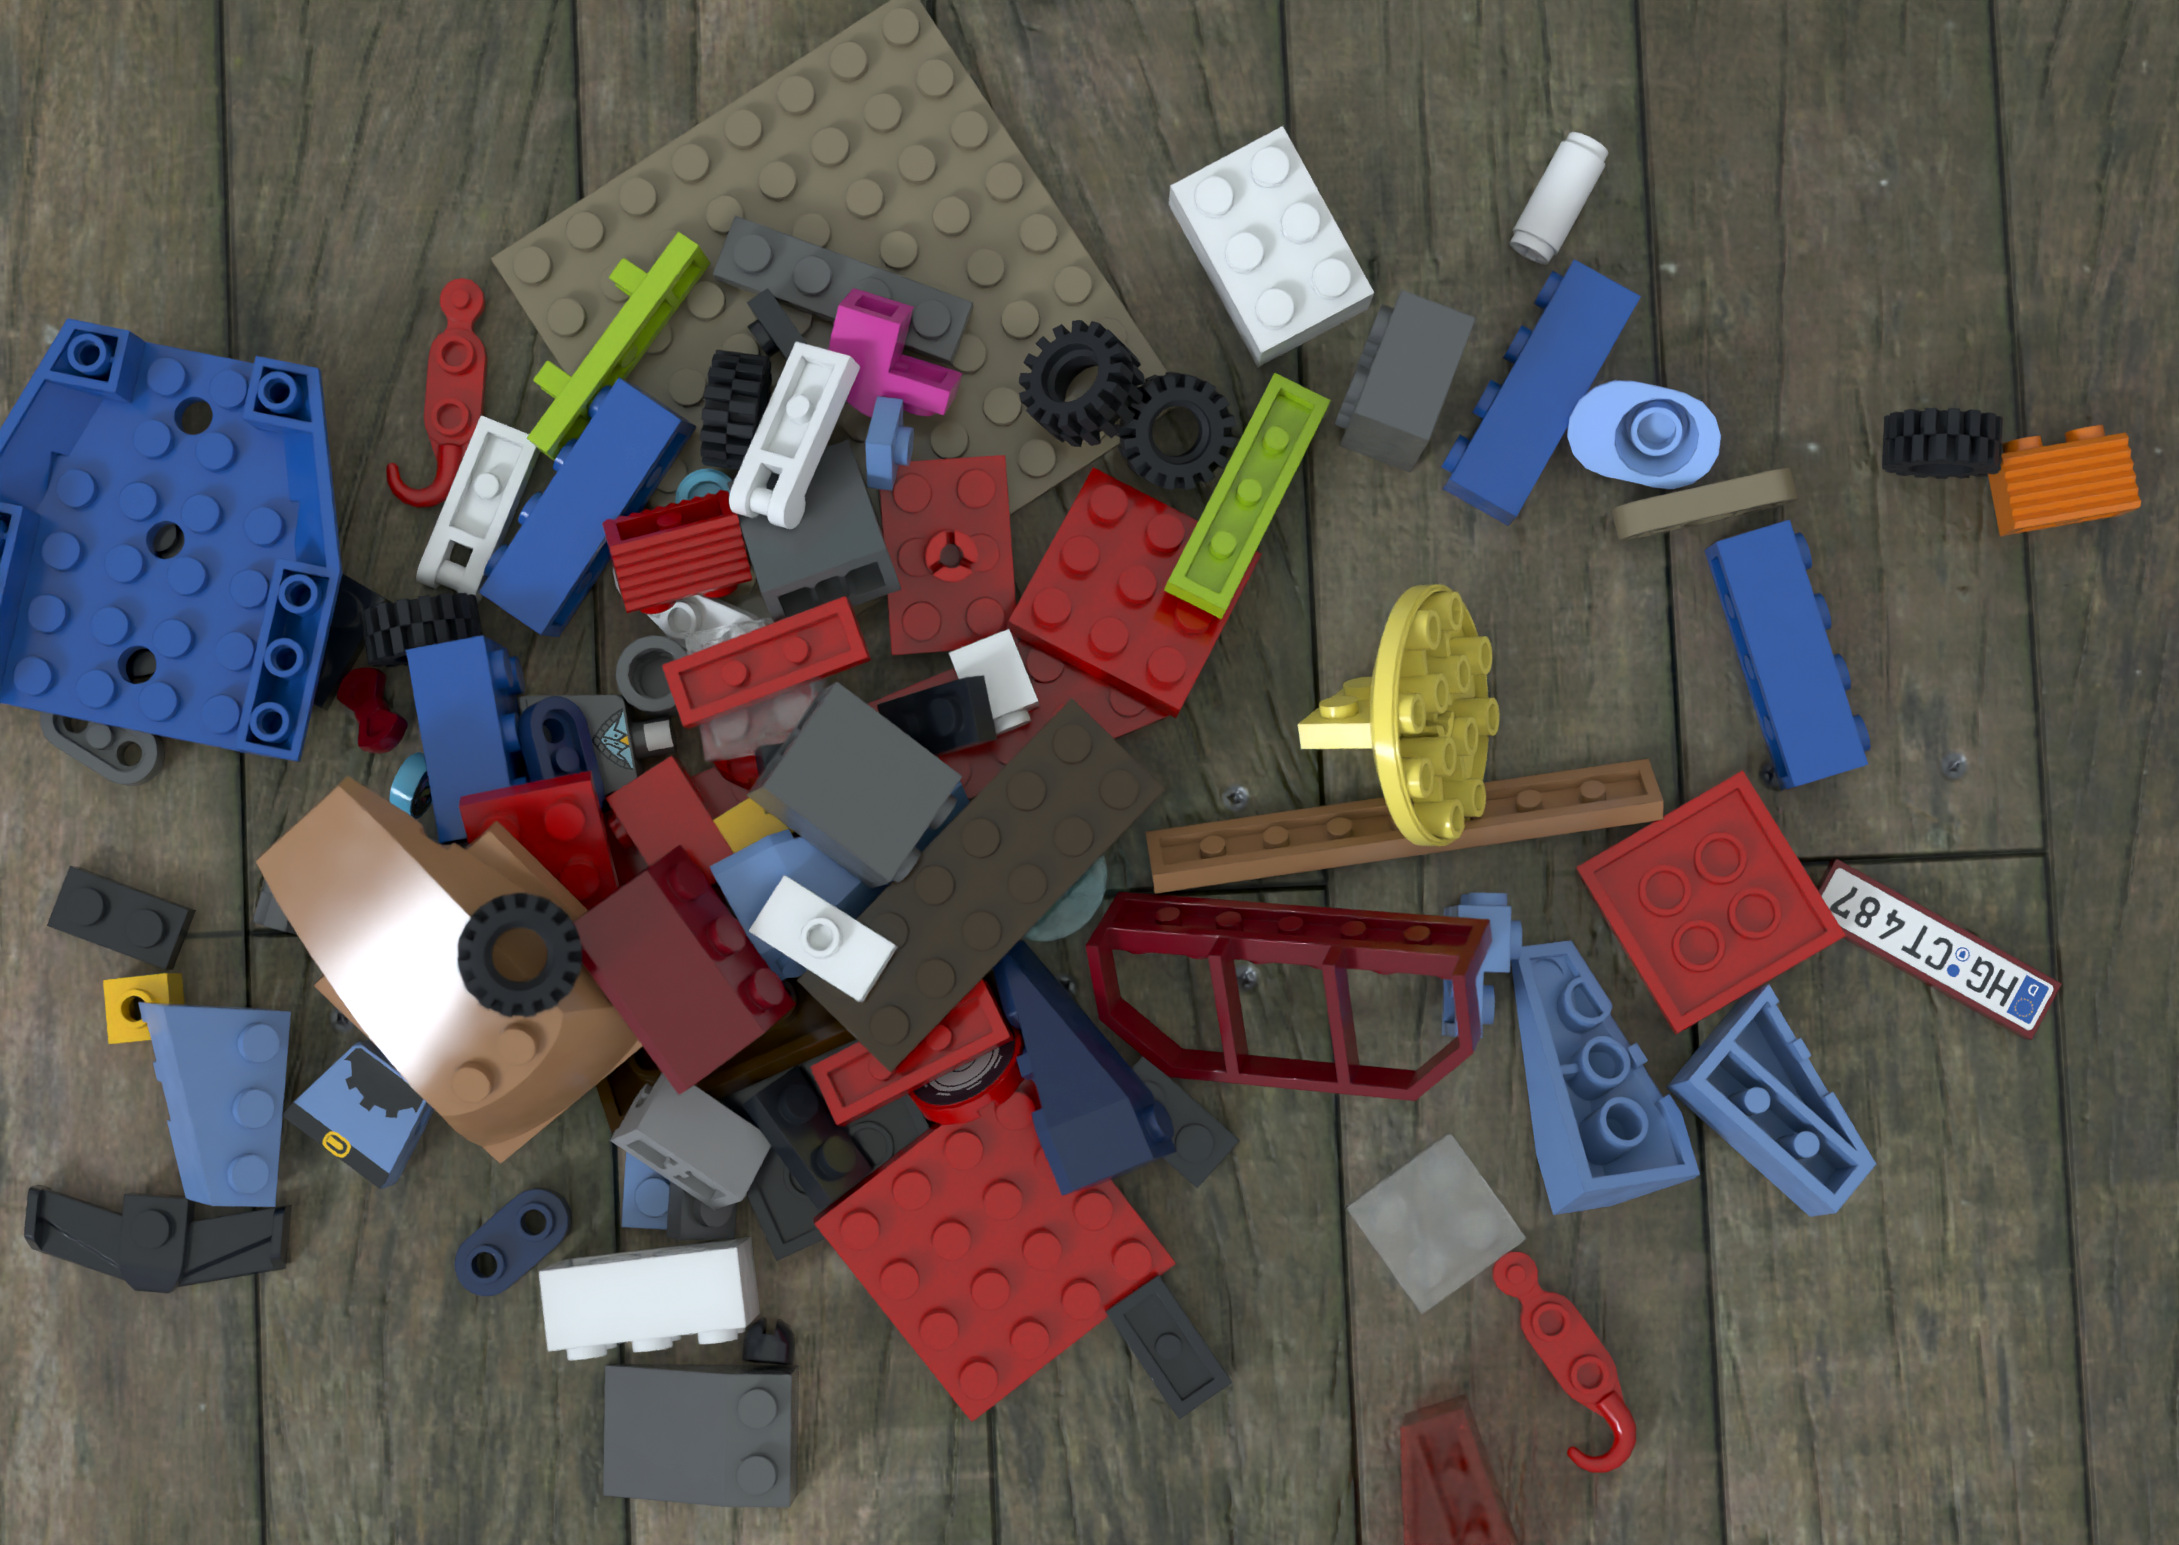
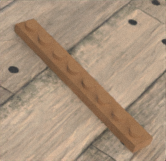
M1649 759L1485 782L1486 804L1482 816L1470 817L1471 820L1464 821L1465 827L1461 836L1446 846H1419L1407 840L1395 824L1385 797L1168 828L1145 833L1156 894L1663 820L1664 800Z

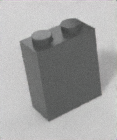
M849 439L825 448L804 496L805 511L803 517L794 529L790 530L773 525L769 522L766 515L759 514L757 517L750 518L737 514L761 594L774 623L844 596L850 599L854 607L901 590ZM771 473L766 484L767 489L774 490L780 476L779 474ZM735 480L727 482L729 491H731Z
M835 682L818 693L746 796L873 889L891 882L892 879L899 883L912 870L921 855V851L915 845L928 827L936 830L949 816L957 802V799L951 793L962 776L839 682Z

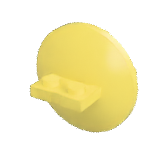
M1440 584L1416 585L1407 589L1395 603L1387 620L1378 648L1373 676L1355 678L1344 682L1343 688L1331 698L1319 702V708L1298 723L1301 749L1372 748L1376 771L1391 816L1407 840L1419 846H1446L1451 844L1464 831V821L1471 820L1470 817L1482 816L1486 804V791L1483 779L1487 761L1489 736H1494L1499 728L1500 714L1498 703L1495 698H1488L1486 675L1490 672L1492 666L1491 643L1488 637L1478 636L1475 624L1460 594Z

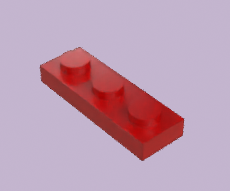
M847 596L663 664L662 668L682 725L690 729L872 661L851 601Z
M982 979L893 1072H890L860 1042L810 1066V1069L836 1125L844 1127L1011 1042L1015 1038L988 982Z

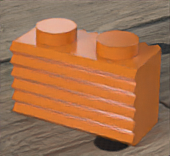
M2096 425L2064 433L2066 443L2043 447L2041 436L2025 437L2003 443L2004 453L2001 454V471L1994 475L1988 474L2000 536L2117 517L2140 508L2139 487L2135 483L2134 462L2131 459V449L2128 446L2129 437L2126 432L2105 436L2104 426Z

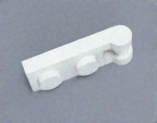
M795 342L732 485L729 495V506L732 512L750 518L757 517L759 514L766 515L771 524L790 530L800 523L805 511L804 496L860 369V366L851 356ZM771 473L780 475L774 490L767 489L766 486Z
M482 415L480 416L420 561L416 574L417 582L434 589L438 588L441 584L456 590L457 594H473L477 598V604H479L483 598L479 591L488 579L483 574L486 564L495 551L503 544L540 454V450L526 439L529 434ZM455 543L473 550L466 567L450 561V554Z

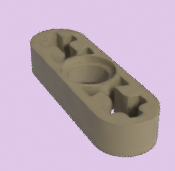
M1782 468L1638 500L1618 506L1611 511L1618 541L1622 542L1760 512L1790 504L1799 500L1792 469Z

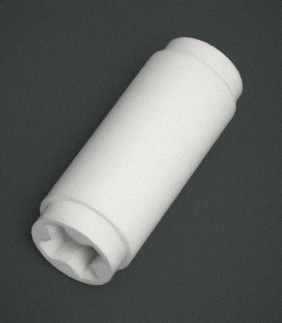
M1570 132L1566 141L1560 143L1513 229L1514 235L1509 244L1515 251L1534 262L1545 265L1550 262L1553 255L1558 254L1605 168L1604 161L1609 152L1601 143L1578 132Z

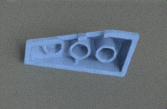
M960 781L951 793L957 799V802L949 816L936 830L928 827L915 845L921 852L970 803ZM789 829L768 835L709 866L739 923L742 925L746 936L781 981L788 977L801 976L807 968L758 938L749 930L784 875L855 920L894 881L892 879L887 884L871 889L803 837L794 839Z
M1572 940L1523 946L1520 959H1511L1535 1150L1553 1215L1613 1206L1699 1176V1169L1681 1111L1671 1095L1668 1094L1663 1097L1643 1066L1648 1059L1637 1042L1630 1045L1610 1014L1613 1006Z

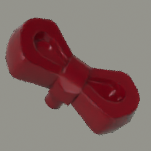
M357 668L348 673L340 683L337 699L354 712L359 724L358 746L361 750L374 754H383L397 747L403 739L408 723L401 715L390 712L389 704L383 699L387 677L377 668Z

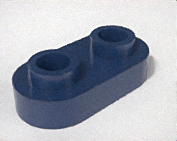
M560 696L547 697L530 705L522 713L518 723V736L530 783L591 771L601 809L604 803V786L583 712L574 702ZM542 725L550 730L552 736L551 743L545 739Z
M548 1188L529 1189L514 1197L459 1247L455 1257V1272L463 1287L479 1296H494L512 1287L568 1236L572 1225V1213L567 1201L558 1192ZM530 1210H539L544 1214L546 1227L543 1232L533 1233L527 1228L525 1218ZM482 1252L492 1254L497 1261V1269L491 1276L482 1274L477 1268V1258Z

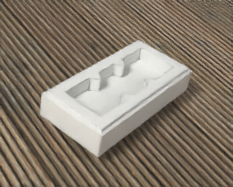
M785 875L749 930L758 938L862 1003L898 948L889 940Z

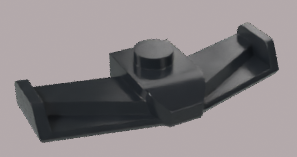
M35 1185L31 1186L28 1191L24 1238L33 1250L125 1280L135 1291L171 1293L177 1287L286 1269L292 1205L194 1221L195 1201L186 1199L185 1196L127 1193L124 1194L123 1214L53 1191L49 1187Z

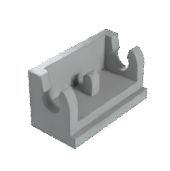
M661 1073L653 1087L647 1083L644 1085L633 1101L619 1129L615 1130L610 1139L611 1142L713 1210L726 1207L744 1199L771 1147V1144L758 1128L695 1085L678 1095L663 1073Z

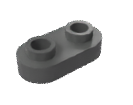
M44 712L40 714L41 730L45 738L52 745L114 783L126 786L142 785L152 780L162 768L165 750L163 742L158 735L89 721L83 731L76 733L71 726L72 718ZM137 743L141 747L142 757L137 764L129 766L124 759L125 750L129 745Z

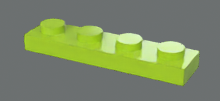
M1274 372L1164 591L1220 619L1223 618L1331 400Z

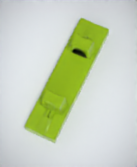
M678 231L648 273L627 259L622 258L609 275V279L630 298L581 365L570 376L550 361H546L533 381L543 391L555 398V400L526 439L553 461H555L558 453L572 438L579 439L591 421V418L588 416V410L600 390L606 385L613 387L618 378L626 380L709 267L711 262L699 245Z

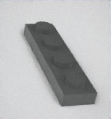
M735 216L713 272L715 280L756 295L768 288L778 303L832 323L835 322L838 305L853 288L913 306L914 310L904 349L950 366L954 362L974 309L973 302L738 216Z

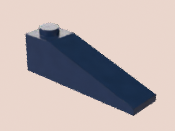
M1020 940L993 968L1005 1017L1016 1030L1022 1031L1025 1042L1023 1055L1016 1058L1021 1077L1026 1080L1032 1079L1037 1087L1042 1108L1031 1113L1036 1134L1062 1196L1114 1180L1177 1152L1171 1139L1174 1136L1173 1123L1165 1107L1155 1101L1150 1089L1025 941Z

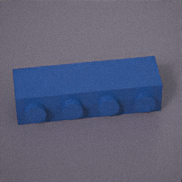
M1575 259L1563 276L1552 270L1534 302V305L1544 310L1533 330L1521 325L1503 356V359L1513 364L1502 385L1493 380L1489 381L1472 411L1473 414L1482 418L1471 440L1459 434L1441 468L1451 473L1443 490L1509 526L1519 514L1567 429L1569 416L1578 400L1589 390L1641 296Z
M621 378L617 379L613 387L606 385L596 395L588 410V416L591 418V421L578 440L572 438L560 450L553 464V470L557 473L544 493L538 491L527 501L518 518V522L522 525L509 546L504 544L495 551L484 569L483 574L488 579L479 593L543 636L559 637L611 559L602 523L606 519L615 520L619 516L628 517L632 512L641 513L697 427L637 385Z
M1789 519L1717 541L1705 549L1704 552L1780 790H1786L1868 765L1865 752L1870 751L1871 748L1868 730L1862 717L1859 714L1852 715L1845 693V691L1851 689L1849 671L1843 657L1839 653L1834 655L1832 653L1826 630L1831 629L1830 612L1822 594L1813 593L1806 570L1812 567V559L1803 534L1800 532L1794 534Z

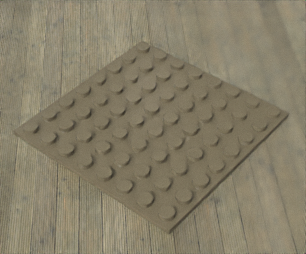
M920 0L888 1L490 258L564 372L570 376L575 373L630 298L609 279V275L622 258L627 259L648 273L679 231L699 245L711 262L626 378V381L637 385L697 426L649 499L654 509L657 506L666 507L669 503H675L676 492L680 483L687 475L696 470L715 469L726 474L732 481L736 479L739 472L737 469L703 465L700 452L702 445L700 431L703 426L701 417L702 408L705 407V386H708L709 367H712V357L716 354V350L767 356L747 327L756 320L747 302L757 295L717 281L713 276L715 266L735 216L973 302L974 309L952 366L903 349V355L963 373L957 396L945 415L935 413L932 416H920L903 410L904 426L913 427L914 429L911 461L1005 455L1010 516L1121 445L1118 436L1115 435L1113 438H1110L1103 431L1099 432L1101 444L1090 446L1085 440L1082 441L1081 447L1071 446L1066 441L1062 443L1026 411L1028 408L1021 402L1019 393L1026 390L1019 384L1020 373H1031L1032 370L1023 362L1028 353L1036 357L1040 355L1042 350L1035 343L1042 336L1051 343L1056 339L1053 328L1062 324L1072 332V321L1083 320L1088 326H1090L1091 321L1100 323L1106 330L1109 329L1138 358L1141 363L1138 369L1144 374V380L1153 375H1166L1167 372ZM780 304L808 345L826 350L829 349L834 323ZM780 352L770 357L772 365L770 372L772 373L771 397L786 365V361ZM1099 366L1087 368L1073 379L1067 389L1065 402L1081 397L1090 389L1097 377ZM846 401L847 404L842 408L826 447L849 439L867 488L865 442L872 418L859 412ZM1173 406L1163 410L1156 417L1154 422L1164 417L1165 415H1167L1179 406ZM1121 417L1114 424H1120ZM867 488L882 531L879 489ZM742 533L752 581L738 584L734 592L718 597V599L753 613L762 619L767 626L774 623L761 594ZM887 595L854 606L853 609L856 617L885 599Z

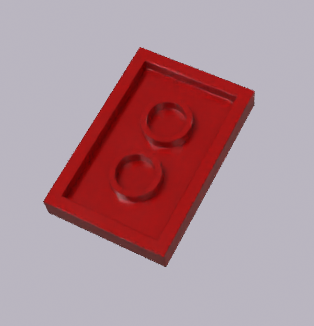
M1005 455L910 461L909 466L899 465L893 491L879 489L882 534L901 586V590L887 594L891 655L955 651L1005 631L1008 620L1016 607ZM1011 634L1015 645L1019 646L1018 637Z

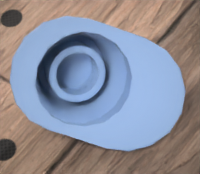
M1613 380L1594 387L1578 400L1569 416L1567 438L1573 455L1586 469L1606 477L1643 484L1653 488L1676 489L1693 484L1709 472L1719 455L1721 434L1715 415L1702 401L1691 395L1671 388L1638 381Z

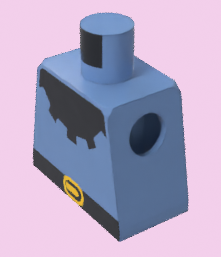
M371 1040L359 1041L353 1045L299 1096L282 1116L376 1187L382 1189L395 1185L400 1178L435 1109L408 1084L383 1052Z

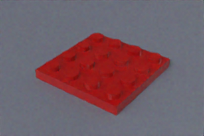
M1024 1079L1010 1099L1000 1106L996 1107L992 1101L986 1107L979 1109L978 1111L982 1117L974 1121L952 1125L935 1123L813 1218L814 1225L971 1422L1107 1318L1108 1315L1105 1312L1107 1309L1159 1274L1161 1276L1176 1264L1172 1256L1113 1180L1062 1196L1033 1123L1031 1113L1041 1109L1042 1106L1037 1087L1032 1079Z

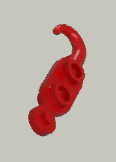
M465 278L452 280L441 291L439 298L440 307L447 317L448 325L445 331L439 334L432 342L428 356L424 424L437 461L435 479L426 488L414 489L407 486L400 478L399 468L396 463H389L386 467L387 483L393 495L402 503L416 508L434 507L446 501L480 416H483L488 362L487 350L481 339L475 335L474 324L484 312L486 301L481 288L472 280Z
M1517 1250L1501 1254L1493 1264L1492 1279L1496 1287L1504 1294L1516 1297L1520 1301L1522 1309L1520 1313V1328L1525 1338L1561 1388L1572 1399L1602 1416L1613 1431V1445L1608 1452L1600 1456H1590L1584 1454L1577 1447L1571 1446L1567 1449V1456L1578 1467L1591 1473H1606L1619 1468L1631 1456L1635 1447L1636 1424L1629 1408L1624 1403L1616 1365L1612 1357L1576 1307L1565 1296L1553 1291H1544L1540 1288L1538 1284V1269L1533 1259Z

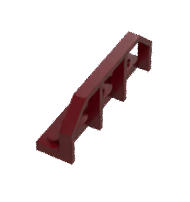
M1118 892L1085 947L1099 1020L1168 1077L1416 1101L1475 1051L1482 1034L1476 977L1492 943L1490 919ZM1113 950H1124L1132 954L1161 953L1185 955L1192 959L1208 958L1223 1052L1181 1048L1126 1002L1120 995ZM1234 960H1246L1253 964L1283 963L1308 965L1315 969H1322L1335 1063L1249 1055ZM1347 969L1369 970L1382 975L1395 973L1430 975L1445 980H1452L1458 1036L1417 1070L1360 1065Z

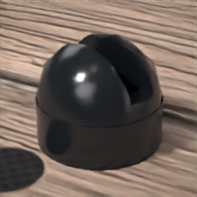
M761 1318L754 1322L747 1330L744 1338L742 1360L764 1364L793 1365L795 1338L790 1326L782 1319H778L775 1335L766 1334V1318Z

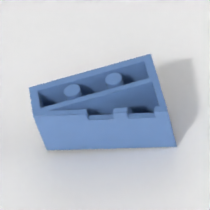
M1768 984L1754 989L1738 1000L1666 1088L1807 1215L1813 1217L1834 1214L1843 1206L1876 1163L1834 1092L1829 1093L1808 1059L1812 1055L1802 1038L1796 1039L1776 1005L1779 1003L1778 998Z
M138 1002L142 1020L148 1024L156 1060L153 1061L157 1081L162 1082L170 1115V1120H167L186 1199L210 1206L275 1207L291 1012L266 1008Z

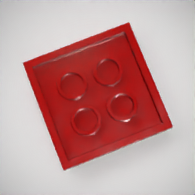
M1093 467L1010 616L1005 630L1009 629L1011 634L1177 718L1262 553L1255 552L1222 619L1164 591L1198 521Z
M1743 770L1663 816V820H1657L1577 866L1575 869L1675 1035L1846 936Z

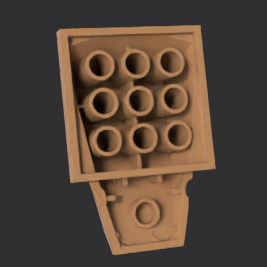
M347 776L256 860L277 903L323 973L314 984V987L383 1052L408 1084L456 1132L468 1141L482 1146L500 1164L642 1047L640 1041L583 963L580 974L568 996L566 995L554 1008L549 1011L540 1012L536 1016L526 1018L524 1016H512V1018L501 1016L500 1013L491 1009L487 1010L478 1004V1001L472 994L469 995L461 975L458 973L456 962L457 945L464 925L482 905L501 895L528 893L540 895L551 900L569 915L572 922L588 911L497 821L465 848L460 847L456 843L440 845L429 839L424 832L423 825L408 813ZM513 928L504 932L498 937L492 950V959L497 971L505 978L519 982L536 977L543 970L548 955L543 939L536 932L527 928Z

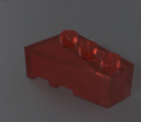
M1463 1394L1405 1413L1400 1427L1404 1545H1520L1467 1395Z

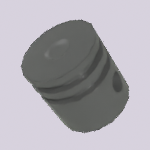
M650 635L636 639L624 649L617 661L615 677L619 691L628 703L652 717L678 716L679 713L662 665L691 653L668 637Z

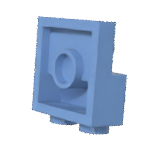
M1506 893L1461 894L1460 905L1444 908V916L1490 919L1492 943L1476 977L1481 1033L1483 1024L1492 1025L1495 1005L1493 985H1483L1484 972H1510V960H1519L1521 957L1522 925L1520 920H1511V906H1507L1508 894ZM1443 979L1442 1035L1457 1037L1458 1029L1452 980Z

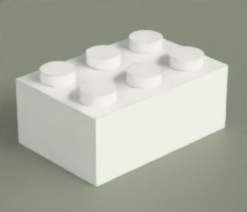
M1283 126L1170 185L1169 206L1257 367L1266 364L1369 308L1374 291Z
M751 1237L564 1259L539 1271L547 1351L566 1349L568 1360L607 1355V1349L616 1348L617 1343L632 1341L633 1352L666 1349L673 1346L672 1341L680 1340L681 1335L694 1333L698 1334L699 1344L732 1341L738 1339V1333L745 1332V1327L760 1314Z

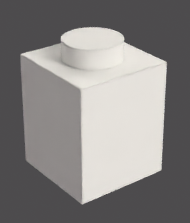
M1009 629L949 653L959 679L984 675L996 735L1006 733L1031 722L1028 711L1039 707V703Z

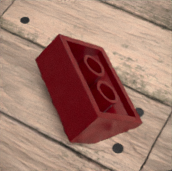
M681 844L629 878L573 922L581 940L583 965L678 1095L691 1088L764 1034L796 1005L785 990L781 979L767 965L746 936L742 925L731 915L707 882L702 870L691 860Z

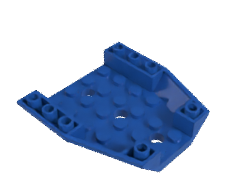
M67 318L0 428V703L252 755L301 762L343 573L321 370L315 367L256 356L254 363L149 343L129 330ZM197 402L208 403L213 414L210 426L200 434H187L182 426V416L185 410ZM178 525L184 533V546L176 556L169 559H161L154 550V537L164 526ZM149 649L155 656L156 670L148 681L134 684L126 673L127 660L135 651Z

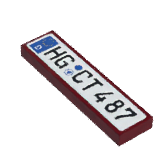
M1831 859L1816 887L1846 935L1844 939L2027 1040L2033 1039L2062 983L1838 859Z

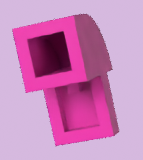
M853 288L838 305L828 349L851 356L860 366L846 401L859 412L871 418L877 396L903 399V410L915 415L932 416L935 413L945 415L957 396L963 373L903 355L914 307Z

